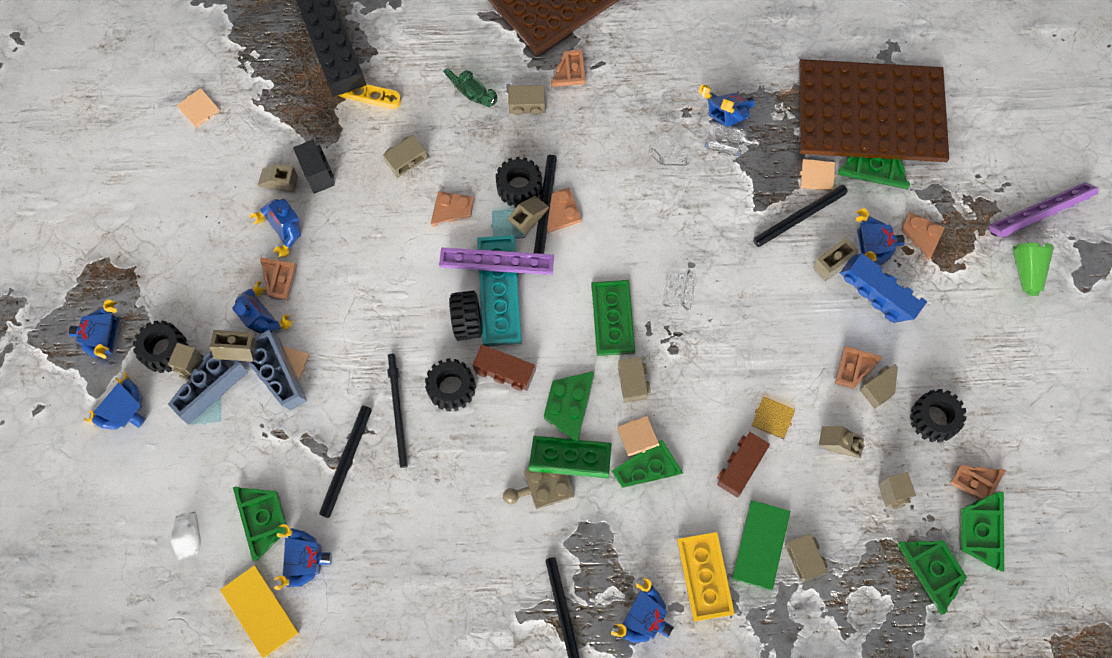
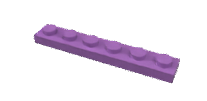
M1086 182L990 224V232L1001 238L1009 236L1017 230L1024 229L1028 225L1040 222L1050 215H1055L1059 211L1090 199V197L1098 194V187Z
M441 247L439 266L440 268L553 275L554 255Z

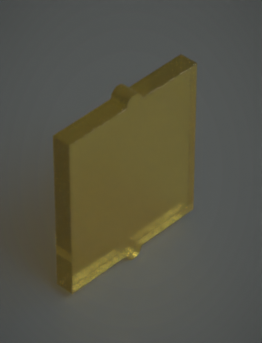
M763 396L759 408L755 410L756 415L751 426L784 439L788 428L792 425L791 420L795 409Z

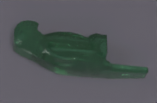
M449 68L443 70L454 86L469 100L486 107H492L497 103L498 97L493 89H489L487 92L482 82L475 79L470 70H465L459 77Z

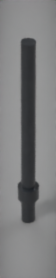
M392 353L388 354L389 369H387V373L391 383L400 468H407L398 384L399 368L396 366L395 354Z

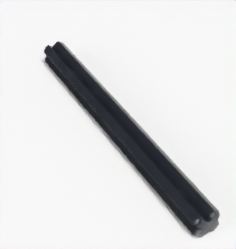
M550 154L546 160L541 201L548 205L549 209L539 219L534 246V253L544 254L557 162L556 155Z
M840 185L754 237V244L760 247L846 195L848 192L845 185Z
M362 405L319 511V515L329 518L331 516L372 412V409L368 406Z
M555 557L546 559L545 562L568 658H580Z

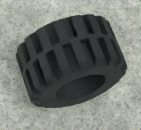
M516 157L515 160L509 158L507 163L504 161L502 167H498V173L495 176L498 195L503 202L507 201V205L511 206L513 204L516 208L520 203L533 196L539 198L542 192V175L538 165H534V161H528L525 157L523 159ZM517 177H523L529 181L527 185L520 188L509 184L511 180Z
M472 290L451 293L449 308L454 337L457 341L481 338L482 321L476 292Z
M158 320L154 321L153 324L149 322L146 324V328L141 327L139 329L141 331L140 334L136 333L135 335L137 339L133 341V346L136 347L133 349V352L136 354L135 357L154 372L164 373L165 370L171 372L172 367L168 365L174 348L177 343L188 346L186 343L187 339L171 323L168 324L166 321H161L160 323ZM163 339H169L166 350L160 354L153 355L154 346Z
M447 358L446 362L438 361L439 365L437 366L433 364L431 366L432 371L428 370V378H425V388L432 403L435 406L437 405L439 409L443 410L445 408L446 411L450 412L451 409L458 411L460 406L465 408L466 403H470L472 401L471 397L475 395L474 389L476 384L471 369L464 362L460 363L458 359H454L453 362L450 358ZM457 377L462 381V384L456 392L447 394L440 391V384L444 379Z
M933 389L922 395L914 403V406L911 408L913 413L910 415V420H913L911 423L912 428H917L915 431L917 435L921 433L922 439L929 438V442L937 440L938 443H941L944 440L951 439L960 432L965 425L964 422L967 416H964L966 408H962L964 403L962 400H957L958 396L956 394L952 396L950 395L951 391L946 390L943 392V389L936 391ZM930 407H937L945 413L947 418L946 425H939L931 419L929 415Z

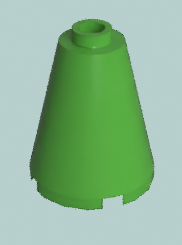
M1039 243L1017 244V247L1013 246V254L1022 290L1027 292L1028 296H1038L1039 292L1044 291L1054 250L1053 244L1045 243V247H1041Z

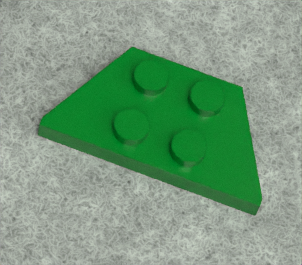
M850 156L837 174L906 190L910 187V182L907 181L904 174L905 168L901 163V159Z
M592 371L553 380L544 412V419L550 424L555 425L560 432L567 434L575 443L579 442L594 379V372Z
M235 486L233 491L253 561H258L281 538L276 533H285L283 527H278L283 524L287 525L280 498L276 491L247 489Z
M998 491L960 509V550L1001 572H1004V492Z
M944 540L929 542L901 541L897 545L940 615L945 614L951 601L958 594L960 586L964 584L967 578L966 574Z

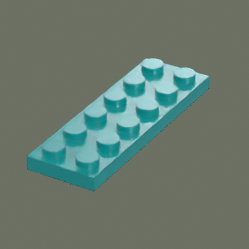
M514 235L477 238L478 250L516 252ZM479 270L483 345L521 344L517 273Z

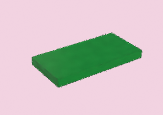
M629 280L591 282L597 356L635 354Z
M533 436L529 471L609 479L612 443L579 440L578 443H575L572 439Z
M753 500L750 501L732 580L770 591L773 590L791 511Z

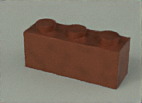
M482 344L472 365L477 375L482 377L490 376L495 382L504 384V382L511 384V387L518 391H522V389L528 390L536 371L535 364Z
M751 432L748 433L747 437L744 435L741 437L737 444L740 447L738 452H732L727 460L730 465L727 470L722 468L717 477L720 480L717 486L737 498L742 493L770 446V443Z

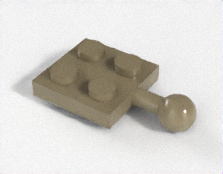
M529 469L524 470L528 487L519 490L509 488L503 493V500L507 504H514L518 501V498L531 494L536 510L574 498L566 474L529 471Z

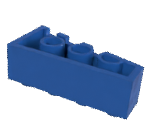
M863 253L853 255L840 271L844 280L853 285L861 296L866 297L875 309L880 310L888 321L897 323L914 320L927 301L922 297L919 300L913 296L912 293L914 291L909 287L903 288L896 283L897 279L894 276L882 273L883 268Z

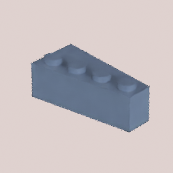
M268 330L255 337L257 348L254 362L246 361L247 364L251 366L256 375L264 382L283 407L292 410L307 402L278 336Z
M207 352L202 358L204 361L197 369L193 370L190 374L191 378L180 387L168 405L189 425L248 373L239 361L214 359L212 352Z

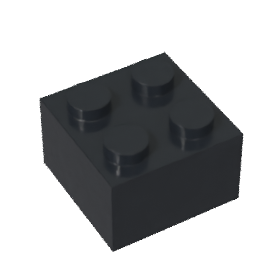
M314 139L293 147L306 180L314 194L334 186L331 179L335 177L320 144L316 146Z

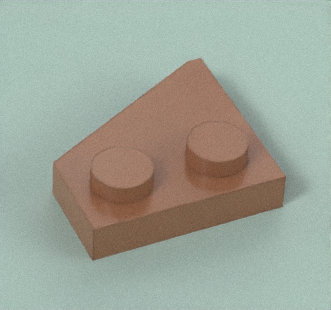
M582 50L564 51L561 58L562 61L559 63L556 74L551 80V87L585 84Z
M438 191L431 226L435 227L438 223L446 221L449 223L459 218L471 217L474 197Z
M845 346L835 384L854 389L881 360L882 356Z

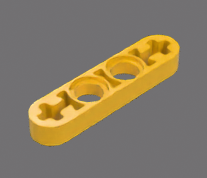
M369 84L358 88L364 90L361 95H356L354 93L355 90L338 95L343 98L390 109L398 108L401 104V98L397 91ZM373 93L381 94L377 99L371 98Z

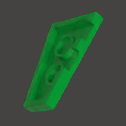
M663 440L658 442L659 446L650 448L645 453L637 454L611 471L621 488L681 475L683 472Z

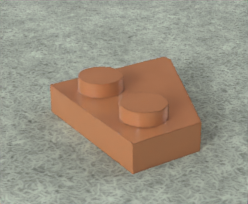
M570 188L553 192L547 225L548 233L582 222Z
M909 212L901 231L911 239L916 248L919 247L926 254L925 258L930 260L945 227Z
M261 257L260 263L263 268L267 295L270 298L288 300L297 265L295 263Z
M960 465L950 484L980 500L995 492L1006 470Z

